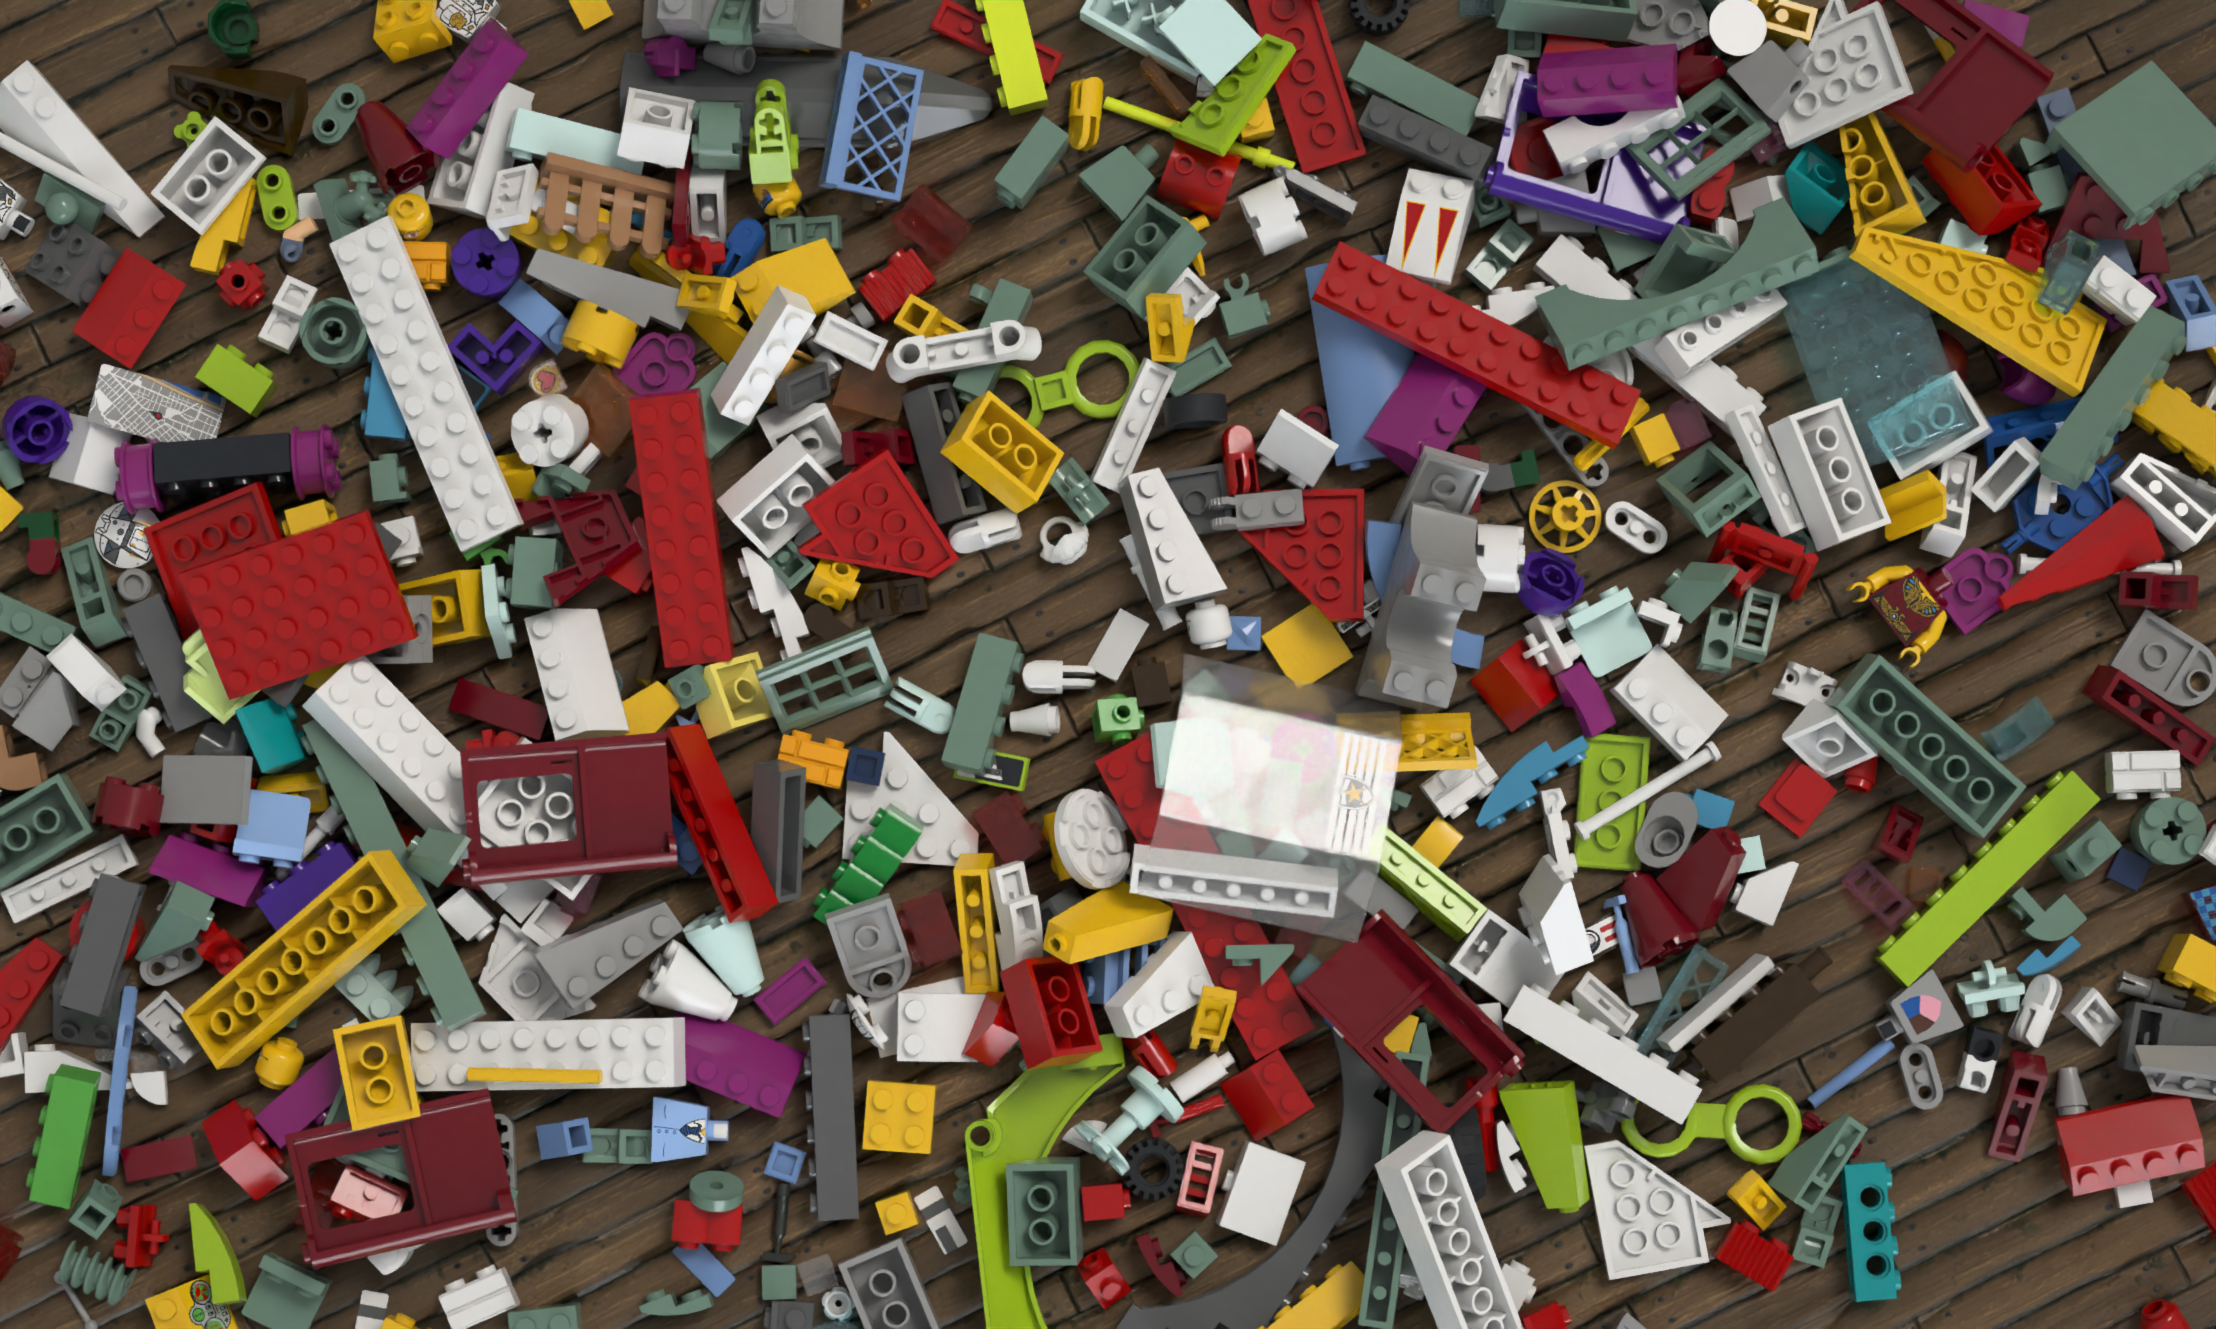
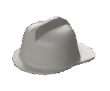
M1670 792L1663 794L1655 800L1635 841V852L1641 862L1654 868L1667 867L1677 862L1690 849V840L1698 821L1697 806L1690 797L1684 793Z

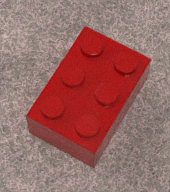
M1055 956L1024 959L999 972L1027 1070L1074 1064L1103 1051L1077 962L1068 964Z

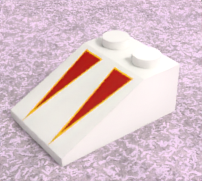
M1409 168L1399 201L1386 264L1415 279L1451 285L1475 204L1474 181Z

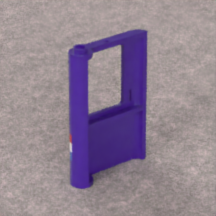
M1518 71L1512 86L1493 166L1487 167L1483 179V185L1488 186V194L1659 245H1663L1676 223L1689 227L1690 219L1686 216L1692 192L1680 201H1677L1675 198L1673 199L1630 156L1626 146L1621 148L1613 157L1603 159L1596 192L1593 194L1511 170L1508 166V161L1520 113L1529 112L1542 116L1537 101V75ZM1628 112L1574 116L1588 125L1606 126L1619 121ZM1571 116L1546 118L1561 122ZM1689 121L1675 131L1674 134L1686 145L1704 132L1706 128L1703 125ZM1667 137L1647 153L1660 164L1677 152L1679 148ZM1705 138L1690 149L1699 159ZM1683 154L1666 166L1664 170L1676 181L1696 165Z

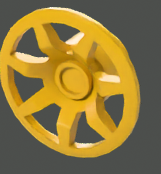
M1569 480L1556 481L1543 487L1533 498L1529 509V524L1534 537L1544 547L1561 553L1576 552L1585 548L1596 537L1601 525V509L1595 495L1584 485ZM1558 487L1575 488L1577 492L1573 497L1563 498ZM1552 490L1555 504L1552 507L1538 505L1541 497ZM1582 493L1589 498L1594 510H1585L1584 505L1579 501ZM1536 510L1550 517V522L1540 530H1538L1535 522ZM1595 516L1594 527L1588 535L1581 525L1584 523L1585 518ZM1557 529L1559 531V546L1549 543L1542 535ZM1574 531L1584 539L1583 542L1575 546L1565 547L1569 532Z

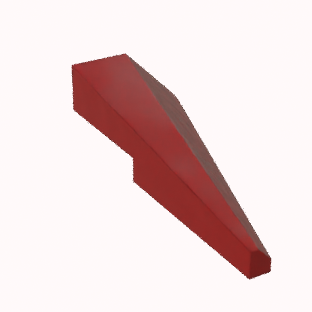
M2128 494L2125 495L2000 595L1996 604L2003 611H2006L2011 606L2029 600L2034 602L2042 596L2057 591L2058 593H2063L2104 580L2108 575L2126 570L2129 572L2135 570L2140 565L2152 561L2155 563L2162 561L2165 553L2151 518Z

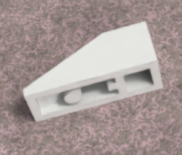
M1959 452L1939 465L1936 478L1946 487L1947 516L1945 520L1922 529L1919 549L1952 558L1964 540L1972 496L1970 489L1974 483L1977 456Z
M55 1044L35 1045V1051L24 1052L25 1093L45 1092L49 1074H55L61 1064L101 1072L98 1090H110L112 1071L67 1050H56ZM127 1078L126 1089H133L132 1081Z

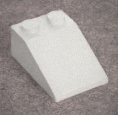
M1281 409L1258 447L1256 455L1261 457L1258 462L1272 472H1276L1279 469L1289 475L1286 480L1298 489H1305V487L1313 489L1339 445Z
M900 992L898 997L897 1061L978 1062L962 1054L986 994Z

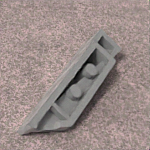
M542 249L536 250L526 271L527 275L543 281V285L576 301L585 300L597 304L599 309L605 311L609 309L636 323L637 327H640L639 330H643L650 319L672 331L678 332L682 329L690 311L676 306L680 289Z
M2135 1045L2133 1053L2152 1092L2216 1101V1046Z

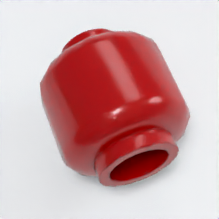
M2163 1299L2154 1300L2144 1306L2138 1322L2140 1329H2190V1325L2178 1305Z

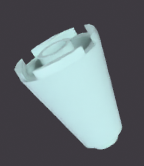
M720 905L715 908L716 912L708 916L704 913L685 926L683 933L687 941L734 995L742 994L743 997H748L761 989L760 983L764 981V975L749 920L729 923L724 909Z

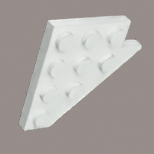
M1829 0L1808 45L1813 53L1799 65V68L1809 77V83L1778 123L1786 146L1793 149L1914 93L1883 8L1878 1L1848 14L1844 0Z
M884 732L883 752L886 753L880 786L847 780L842 859L850 860L854 854L850 851V848L860 834L865 837L873 828L869 822L879 807L885 810L890 803L924 825L922 834L901 863L955 866L960 854L978 853L979 833L890 732Z
M1618 1140L1583 1145L1608 1280L1709 1262L1703 1228L1730 1224L1731 1219Z

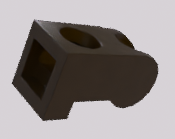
M822 603L811 605L804 614L806 626L826 642L865 627L857 621L853 628H850L837 619L833 611ZM855 651L846 655L851 658Z

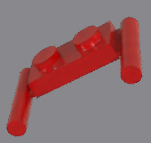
M1731 520L1720 528L1707 559V563L1717 564L1723 559L1728 548L1732 552L1788 574H1795L1796 578L1789 591V597L1793 600L1801 599L1818 562V556L1815 553H1803L1805 546L1743 522L1737 528Z

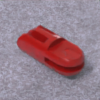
M1236 424L1230 426L1224 431L1221 438L1227 496L1260 493L1253 435L1243 425Z
M1153 1029L1137 1038L1122 1037L1136 1063L1149 1071L1159 1081L1174 1073L1177 1069L1176 1061Z

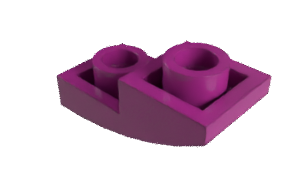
M1577 662L1554 676L1564 706L1574 708L1584 737L1593 738L1617 723L1602 690L1582 662Z

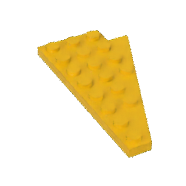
M1866 226L1858 233L1849 255L1851 259L2073 398L2082 391L2107 319L2080 303L2083 293L2073 286L2080 276L2041 267L2038 268L2036 273H2032L2005 261L2003 258Z

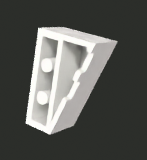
M1172 931L1166 937L1167 941L1161 948L1145 960L1146 964L1135 976H1131L1104 1005L1116 1037L1137 1038L1198 1004L1203 986L1214 987L1192 932Z

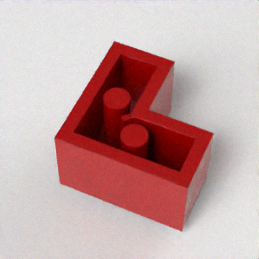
M234 1099L201 1124L219 1165L257 1201L289 1178L284 1167L287 1160L277 1146L271 1148L268 1145L267 1137L256 1126L259 1123L254 1119L256 1114L250 1107L244 1109Z

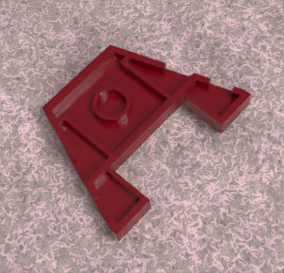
M2078 172L2062 206V213L2056 227L2052 229L2049 235L2048 244L2042 255L2039 267L2058 272H2069L2073 239L2140 240L2137 262L2139 273H2170V266L2156 210H2154V215L2143 225L2136 223L2125 230L2122 226L2128 216L2087 172Z
M616 490L573 493L572 498L553 499L551 495L539 496V501L523 502L522 498L514 499L524 523L519 526L521 531L555 519L575 565L543 576L545 586L555 607L561 605L640 548L638 538Z

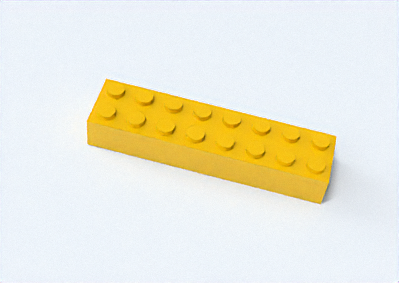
M391 850L369 851L186 1009L181 1016L217 1070L239 1066L427 906V903Z

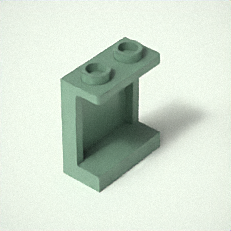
M1676 223L1634 289L1642 299L1667 295L1685 289L1710 276L1719 262L1726 264L1737 250L1725 236Z

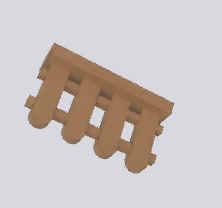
M552 152L547 153L539 168L538 175L540 189L546 190L544 207L539 206L536 212V218L542 219V229L545 233L557 235L564 225L575 227L574 235L576 239L582 243H590L596 233L607 235L608 246L614 251L624 250L629 241L640 243L639 251L641 255L647 259H654L658 256L661 249H667L669 238L663 237L664 221H669L672 215V209L669 208L674 201L675 183ZM567 195L578 198L576 215L565 213ZM600 204L611 206L609 224L598 221ZM632 212L643 214L641 231L631 229Z

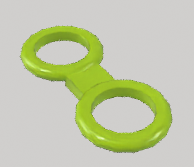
M1096 340L1079 347L1068 359L1064 371L1035 378L1025 369L1014 365H1005L999 379L1010 378L1020 382L1027 388L1032 398V409L1025 421L1036 429L1040 425L1045 411L1073 405L1082 414L1096 419L1118 416L1140 365L1135 355L1124 345L1110 340ZM1109 354L1117 357L1124 363L1129 373V385L1126 393L1118 401L1107 405H1098L1089 402L1081 395L1077 387L1076 376L1082 363L1093 355Z
M1766 1084L1744 1087L1734 1093L1726 1105L1695 1102L1686 1117L1684 1131L1677 1139L1670 1143L1657 1144L1646 1140L1636 1129L1634 1117L1632 1120L1623 1119V1122H1620L1622 1132L1629 1144L1644 1155L1656 1158L1671 1157L1687 1149L1695 1138L1722 1139L1727 1142L1731 1151L1744 1161L1759 1165L1776 1163L1791 1153L1799 1142L1802 1130L1800 1111L1792 1097L1780 1088ZM1765 1098L1772 1100L1783 1109L1787 1116L1788 1129L1786 1137L1780 1145L1773 1149L1760 1151L1750 1148L1742 1142L1737 1134L1735 1125L1737 1112L1744 1103L1751 1099Z

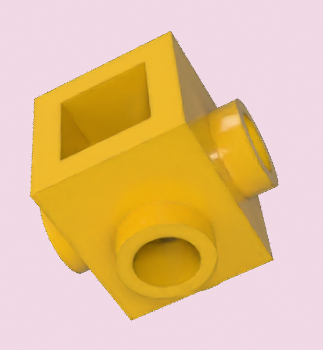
M821 558L804 594L820 601L826 606L841 611L846 599L853 602L861 585V583L855 580L861 568L850 563Z

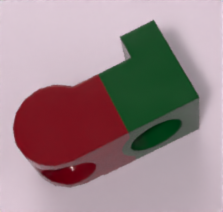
M52 511L18 514L19 528L29 532L30 550L26 556L28 568L41 576L48 577L56 574L62 562L58 514Z

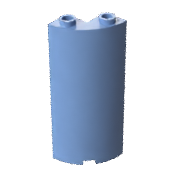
M1388 254L1371 257L1386 264ZM1324 263L1305 268L1331 436L1332 441L1339 445L1334 454L1336 466L1350 465L1351 471L1371 468L1370 462L1389 459L1363 437L1415 358L1414 350L1312 300L1316 288L1329 264Z

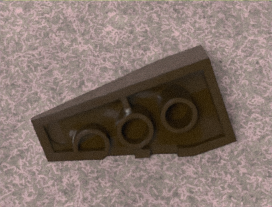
M170 65L168 67L170 97L205 116L209 114L225 121L226 125L234 132L239 129L253 137L252 142L262 148L289 155L295 152L309 107L306 78L267 70Z

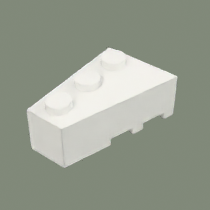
M2139 453L2129 460L2109 483L2110 489L2121 499L2128 494L2151 518L2154 528L2182 552L2196 545L2216 522V488L2208 485V482L2200 478L2197 480L2180 473L2179 469L2145 454Z

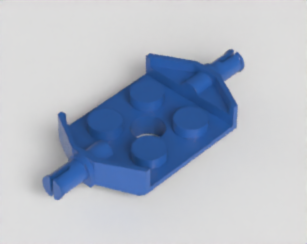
M2114 453L2101 465H2096L2091 478L2087 482L2082 481L2076 491L2064 485H2057V496L2064 497L2068 502V509L2064 514L2055 513L2052 510L2051 503L2048 515L2034 514L2039 478L2011 501L2016 530H2014L2015 533L2000 544L2002 549L2014 542L2005 550L2008 555L2026 543L2050 553L2057 551L2113 506L2108 478L2112 472L2124 464V461L2119 459L2110 466L2120 457L2117 453Z

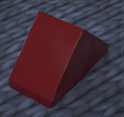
M1894 802L1870 849L1898 864L1908 863L1911 860L1924 817Z

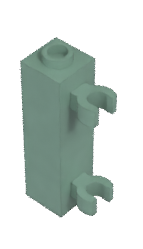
M1002 278L999 279L994 292L974 283L969 293V297H972L971 302L987 307L978 329L991 327L990 323L1004 320H1015L1023 325L1034 300L1030 289ZM1006 361L947 371L940 374L949 378H955L952 385L955 395L958 396L957 399L967 405L988 390L993 393Z

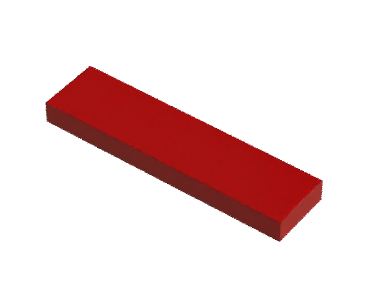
M943 0L930 25V30L987 57L995 55L993 44L985 43L981 24L987 23L986 17L951 0ZM1033 40L1043 82L1050 86L1064 58V54Z

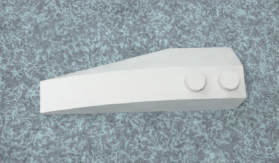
M26 60L1 81L0 129L7 136L125 198L127 204L122 211L106 204L103 213L140 239L165 218V215L32 63Z

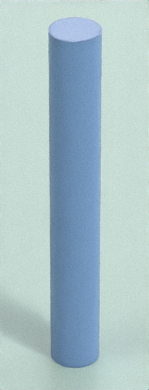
M1881 1040L1807 1098L1809 1103L1816 1109L1895 1048L1892 1041L1888 1040L1885 1042Z

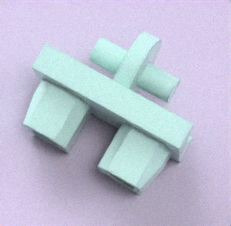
M1990 959L1982 961V971L1971 973L1972 981L1956 983L1957 993L1963 1000L1966 1010L1972 1018L1988 1014V1000L1997 999L1998 1007L2001 1011L2010 1012L2018 1010L2020 995L2025 994L2024 983H2020L2017 974H2007L2005 967L1994 968Z

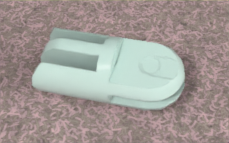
M898 677L896 684L899 687L922 698L923 701L905 691L892 688L890 696L917 712L915 713L892 700H886L884 706L933 733L945 734L950 732L956 712L955 708L922 688Z

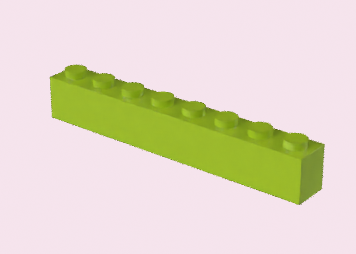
M2073 770L2065 771L2063 774L2057 771L2045 783L2047 789L2039 797L2036 794L2031 796L2021 806L2024 812L2016 820L2012 817L2006 820L1997 829L2000 835L1991 844L1986 841L1973 853L1976 859L1969 866L1966 867L1964 864L1959 866L1949 876L1952 882L1944 890L1939 887L1927 897L1925 902L1928 906L1919 914L1916 911L1912 912L1901 923L1904 929L1896 937L1891 934L1878 945L1877 949L1880 952L1874 958L1902 987H1909L2101 800Z

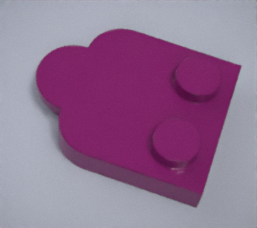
M648 333L630 350L621 370L613 368L608 376L631 397L688 390L697 376L696 367L692 362L696 353L695 343L690 336L684 333H673L667 338L660 333Z
M1970 548L1942 567L1949 572L1955 582L1942 593L1949 603L1944 610L1962 636L2001 609L1996 602L1998 597L2011 587L2008 581L2013 574V564L2008 556L1999 552L1987 554L1982 549Z

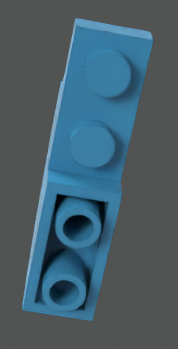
M1583 735L1555 752L1551 750L1547 741H1545L1519 760L1502 777L1490 793L1476 820L1480 828L1487 826L1491 830L1506 821L1504 814L1515 808L1520 813L1534 805L1536 802L1533 797L1539 794L1532 782L1538 780L1540 784H1543L1558 775L1555 769L1561 765L1568 763L1569 767H1572L1587 758L1585 751L1589 750L1590 747Z

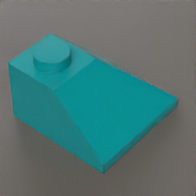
M1810 140L1804 144L1785 171L1794 214L1807 228L1813 229L1822 235L1850 198V191L1845 173L1846 166Z

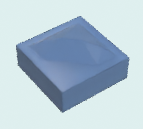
M1230 616L1233 633L1227 639L1226 650L1260 651L1261 617Z

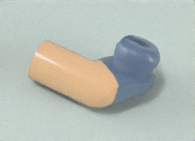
M311 216L306 217L284 231L280 254L285 261L289 263L296 262L302 254L304 239L319 230Z

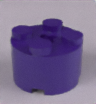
M480 228L468 232L452 250V269L456 279L470 294L478 298L487 300L502 299L522 276L524 262L517 246L510 238L507 241L501 242L494 231L489 228ZM486 258L492 261L491 265L493 268L489 271L483 267V261Z

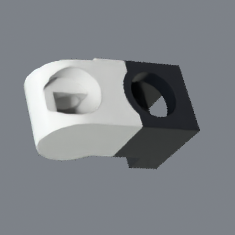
M1968 1024L1965 1036L1967 1040L1962 1056L1963 1061L1958 1073L1957 1086L1986 1093L1993 1076L2004 1035L1996 1030Z

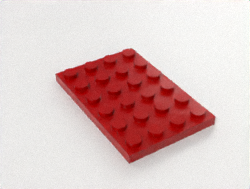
M368 509L184 570L178 574L229 700L414 640L419 636Z

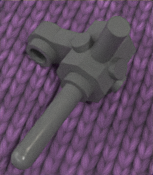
M1631 1026L1624 1036L1634 1040L1635 1028ZM1601 1079L1600 1082L1594 1081L1589 1091L1575 1086L1577 1102L1582 1103L1584 1106L1579 1119L1582 1124L1598 1131L1611 1133L1615 1121L1623 1122V1119H1633L1637 1105L1634 1104L1636 1098L1619 1090L1618 1087L1604 1079Z

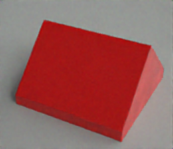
M1521 638L1469 680L1511 733L1560 694L1555 679L1544 666L1539 667L1534 655L1524 659L1522 653L1530 649Z

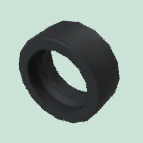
M1189 394L1163 400L1166 428H1201L1224 424L1228 421L1226 395Z

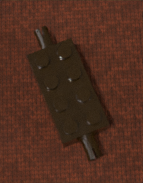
M1819 946L1798 965L1783 962L1778 964L1776 962L1774 968L1764 976L1765 980L1759 985L1752 986L1738 998L1739 1001L1733 1007L1730 1006L1713 1020L1714 1023L1708 1028L1701 1030L1682 1049L1687 1059L1672 1072L1679 1075L1680 1071L1684 1070L1694 1077L1701 1074L1708 1081L1718 1083L1821 996L1811 983V980L1833 963L1830 956Z

